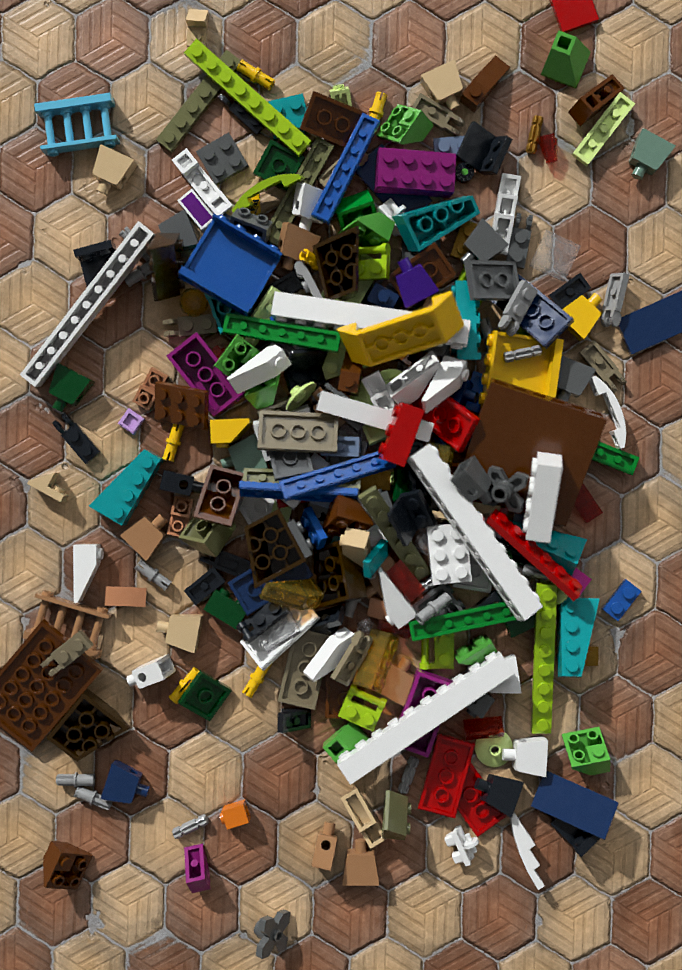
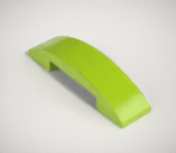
M283 174L267 178L246 191L237 201L232 212L234 213L237 208L248 209L254 206L251 198L281 182L284 187L288 188L305 178L299 174Z

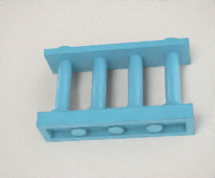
M111 93L34 104L35 112L45 122L48 144L41 145L40 149L47 156L53 157L63 152L98 148L100 145L114 148L115 145L120 144L117 135H112L108 110L110 107H115L114 98ZM99 109L101 110L104 136L93 138L90 112L91 110ZM80 112L83 118L85 139L74 141L71 115L72 113ZM55 115L63 116L67 142L55 143L52 118Z

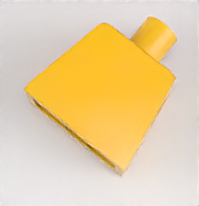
M596 293L588 300L581 295L562 309L574 319V322L567 330L579 341H582L588 335L601 316V312L596 307L602 302V299Z

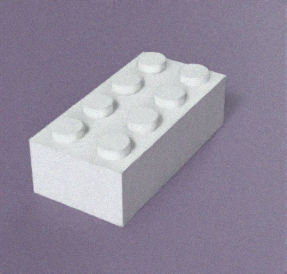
M538 452L537 458L532 460V472L529 480L522 532H526V540L550 543L562 472V455Z

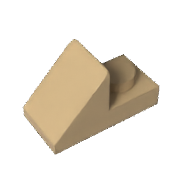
M189 9L186 17L188 26L187 48L196 38L207 47L208 10Z
M52 473L27 482L28 485L59 502H66L69 496L64 493L65 489L58 485L53 487L59 473Z

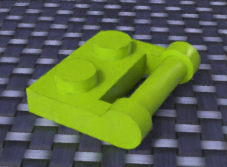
M382 243L379 246H359L358 281L389 279L391 251L389 243ZM382 254L381 259L361 260V255Z
M454 633L434 637V662H429V638L421 639V662L419 663V669H454Z
M351 684L338 717L374 731L387 699L375 697L357 689V686ZM353 695L377 705L376 710L351 700Z

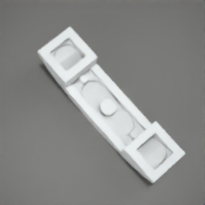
M187 148L172 159L175 166L213 213L218 216L223 215L233 207Z
M593 376L589 381L594 396L603 395L616 427L615 430L609 433L615 448L622 449L625 447L626 426L622 409L610 388L597 376Z

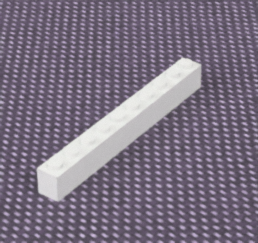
M138 221L21 372L20 375L34 387H41L55 370L57 364L62 361L145 254L156 234Z
M277 291L274 293L271 316L278 322L287 323V321L295 322L294 324L301 326L313 324L315 328L319 329L333 327L335 331L340 327L355 322L360 330L412 313L411 311ZM463 319L464 327L444 344L451 345L450 348L459 350L462 347H466L471 320Z
M431 444L422 447L411 455L407 462L517 621L527 620L543 607L539 602L540 597L530 589L528 580L519 573L517 564L508 557L506 548L497 541L495 532L485 524L483 515L474 508L473 501L470 502L451 482V469L441 460L439 451Z
M495 651L491 652L485 657V661L480 664L477 662L469 667V672L464 675L462 673L452 679L453 682L451 684L439 687L435 695L424 697L420 701V705L415 708L413 706L404 711V715L398 719L396 717L387 723L388 726L383 730L381 728L377 729L371 734V738L366 741L364 739L359 741L355 745V749L350 752L347 750L339 755L337 766L350 785L514 675L515 673L499 651L497 653Z

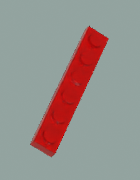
M496 508L490 513L486 520L488 525L570 599L575 601L580 596L583 586L577 579L569 575L563 566L558 565L547 552H544L537 546L535 541L526 540V535L522 530L514 525L504 513Z

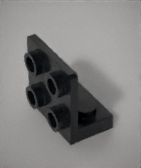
M473 121L470 123L456 156L482 175H497L513 139L508 135L496 137Z
M111 240L73 250L75 258L80 261L87 287L116 251V245Z
M296 349L290 352L288 359L292 365L286 368L283 373L289 392L297 385L301 387L310 382L316 383V389L319 387L326 389L324 386L327 381L322 367L328 351Z
M421 489L401 493L387 514L388 520L392 524L397 538L401 541L403 547L409 545L418 529L435 526L437 522Z
M556 817L551 821V825L573 846L580 857L587 853L601 839Z

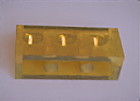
M371 628L369 636L373 638L372 644L367 651L368 654L357 670L352 684L381 694L386 684L388 671L392 666L394 653L398 648L399 638L391 633Z

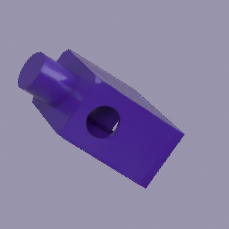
M408 257L397 262L402 273L396 276V280L405 308L439 291L421 264L413 267Z

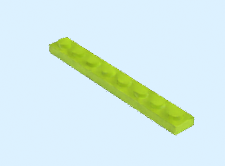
M197 38L186 49L184 55L294 154L300 157L312 142L307 136Z
M536 583V594L540 597L539 602L543 607L535 612L532 734H551L557 586L554 583Z

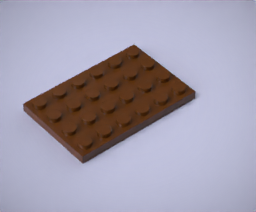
M45 619L39 623L0 670V727L31 752L104 669L84 652L64 669H60L50 677L48 674L50 670L59 664L55 659L46 667L42 668L40 664L54 650L66 642L68 638Z

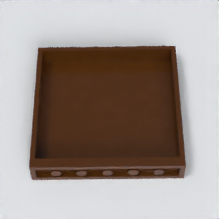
M491 378L478 416L480 421L471 436L463 462L475 455L487 475L488 469L491 466L503 468L508 479L517 472L528 474L527 486L517 491L524 499L523 510L517 514H523L526 511V499L529 491L533 458H537L538 452L562 455V472L553 525L566 527L607 422L606 414ZM491 484L488 490L492 489L494 486ZM505 503L497 504L500 508H507Z

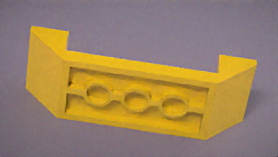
M452 291L432 297L433 306L360 330L356 322L338 328L337 331L352 362L372 367L447 343L464 327V322Z

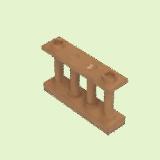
M43 590L36 593L35 598L42 599L35 625L25 630L22 638L27 639L39 623L45 619L49 602L60 605L54 627L60 632L67 608L79 610L71 637L81 630L86 613L97 616L90 637L94 645L85 653L92 659L97 660L100 658L102 649H98L96 645L104 618L110 619L113 613L108 612L109 609L98 606L93 608L53 596L54 593L51 591Z

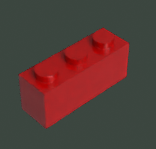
M403 402L394 406L391 415L394 417L391 424H388L385 435H387L385 443L382 442L378 450V454H380L379 459L405 467L425 410Z

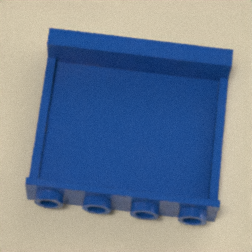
M214 213L212 221L186 264L180 268L178 278L241 315L248 316L281 260L282 253L278 247L274 245L269 246L263 242L261 237L257 235L252 236L246 232L244 227L240 225L235 226L225 216H218Z

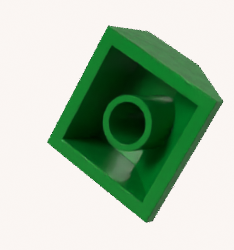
M367 189L342 198L335 215L340 230H342L358 217L377 213L374 200Z

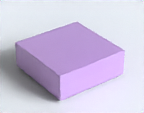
M128 408L118 424L135 435L145 419Z

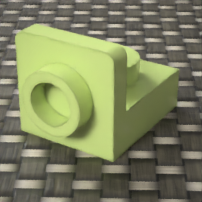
M338 84L329 90L332 99L352 106L348 86L344 87V84Z

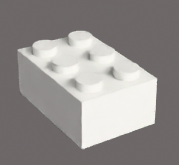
M447 523L426 527L432 584L440 585L472 581L469 550L452 525Z

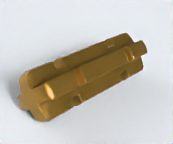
M534 115L532 119L526 153L535 154L537 151L544 119L542 116Z

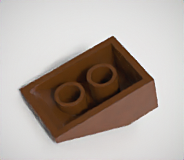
M210 465L193 518L232 527L244 499L239 494V482L243 481V473Z

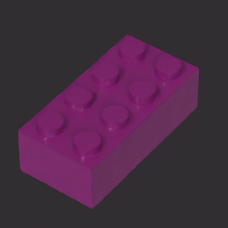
M379 147L376 153L374 192L450 198L455 189L456 153Z
M197 332L166 355L190 387L209 391V411L215 418H218L244 397L245 392L237 394L227 380L228 376L214 366L218 361V357Z
M416 668L410 692L404 707H402L399 718L404 715V711L412 706L415 708L420 705V701L428 695L432 697L437 693L436 690L445 684L448 686L453 681ZM440 725L404 749L428 758Z

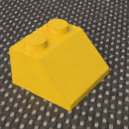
M249 418L210 420L211 444L216 445V448H229L230 444H235L253 425V421Z

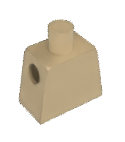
M455 60L449 61L421 75L420 83L432 100L441 105L446 103L451 111H455L460 107L457 98L462 95L463 87Z
M100 145L93 169V176L100 181L97 191L107 196L111 186L121 190L137 167L135 160L104 145Z
M172 614L169 622L158 621L156 632L166 634L165 643L195 653L198 648L203 615Z

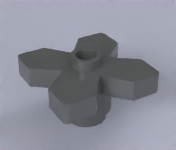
M491 466L488 469V476L494 487L488 490V492L492 495L493 499L486 505L494 507L498 503H505L509 511L520 513L523 510L524 499L517 491L527 486L529 475L517 472L508 479L503 468Z
M283 909L278 911L274 918L267 915L260 918L255 924L254 934L258 939H261L257 944V957L264 959L270 956L272 950L278 952L286 950L288 937L283 934V931L290 923L291 912Z

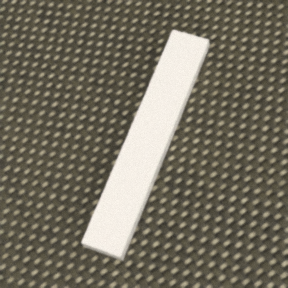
M321 391L316 408L318 411L386 430L388 424L392 423L394 418L391 416L392 411L325 391ZM421 420L415 439L429 442L434 423Z

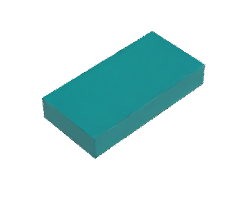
M381 539L363 560L364 577L371 578L389 556L387 540Z

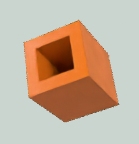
M245 799L224 805L220 813L221 823L225 824L227 830L247 824L251 818Z

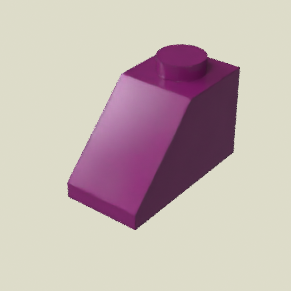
M203 843L184 847L186 884L191 893L210 890V872Z

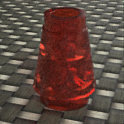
M555 133L539 137L540 142L538 143L546 164L557 162L558 138L555 137Z

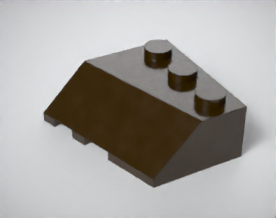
M355 226L313 245L325 299L345 301L355 297L358 292L359 226Z
M156 233L147 248V255H151L149 269L154 271L151 281L154 301L180 296L183 289H186V282L178 278L180 268L185 265V260L181 258V251L184 250V241L180 239V233Z
M280 509L244 527L254 589L307 561Z
M340 541L325 545L324 548L318 550L314 549L316 585H313V593H316V603H313V610L341 605L367 597L362 567L343 555L342 546H339Z
M86 689L58 721L46 739L78 762L130 727L114 708L89 689Z

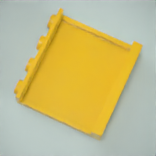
M491 331V334L487 336L488 354L486 353L484 357L486 370L481 378L483 392H480L478 400L481 407L491 378L556 398L564 340L556 339L545 349L531 336L514 334L510 337L506 332ZM536 345L541 346L542 354L539 356H532L512 362H505L504 352H513L517 349L531 348V346Z

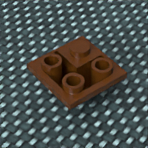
M338 495L330 503L322 528L324 532L331 536H341L345 534L346 528L367 531L373 526V521L356 499Z
M51 841L43 857L44 887L77 890L93 855L68 842Z

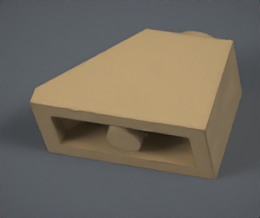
M346 528L345 534H342L340 537L339 546H342L343 555L363 567V560L371 552L370 532Z

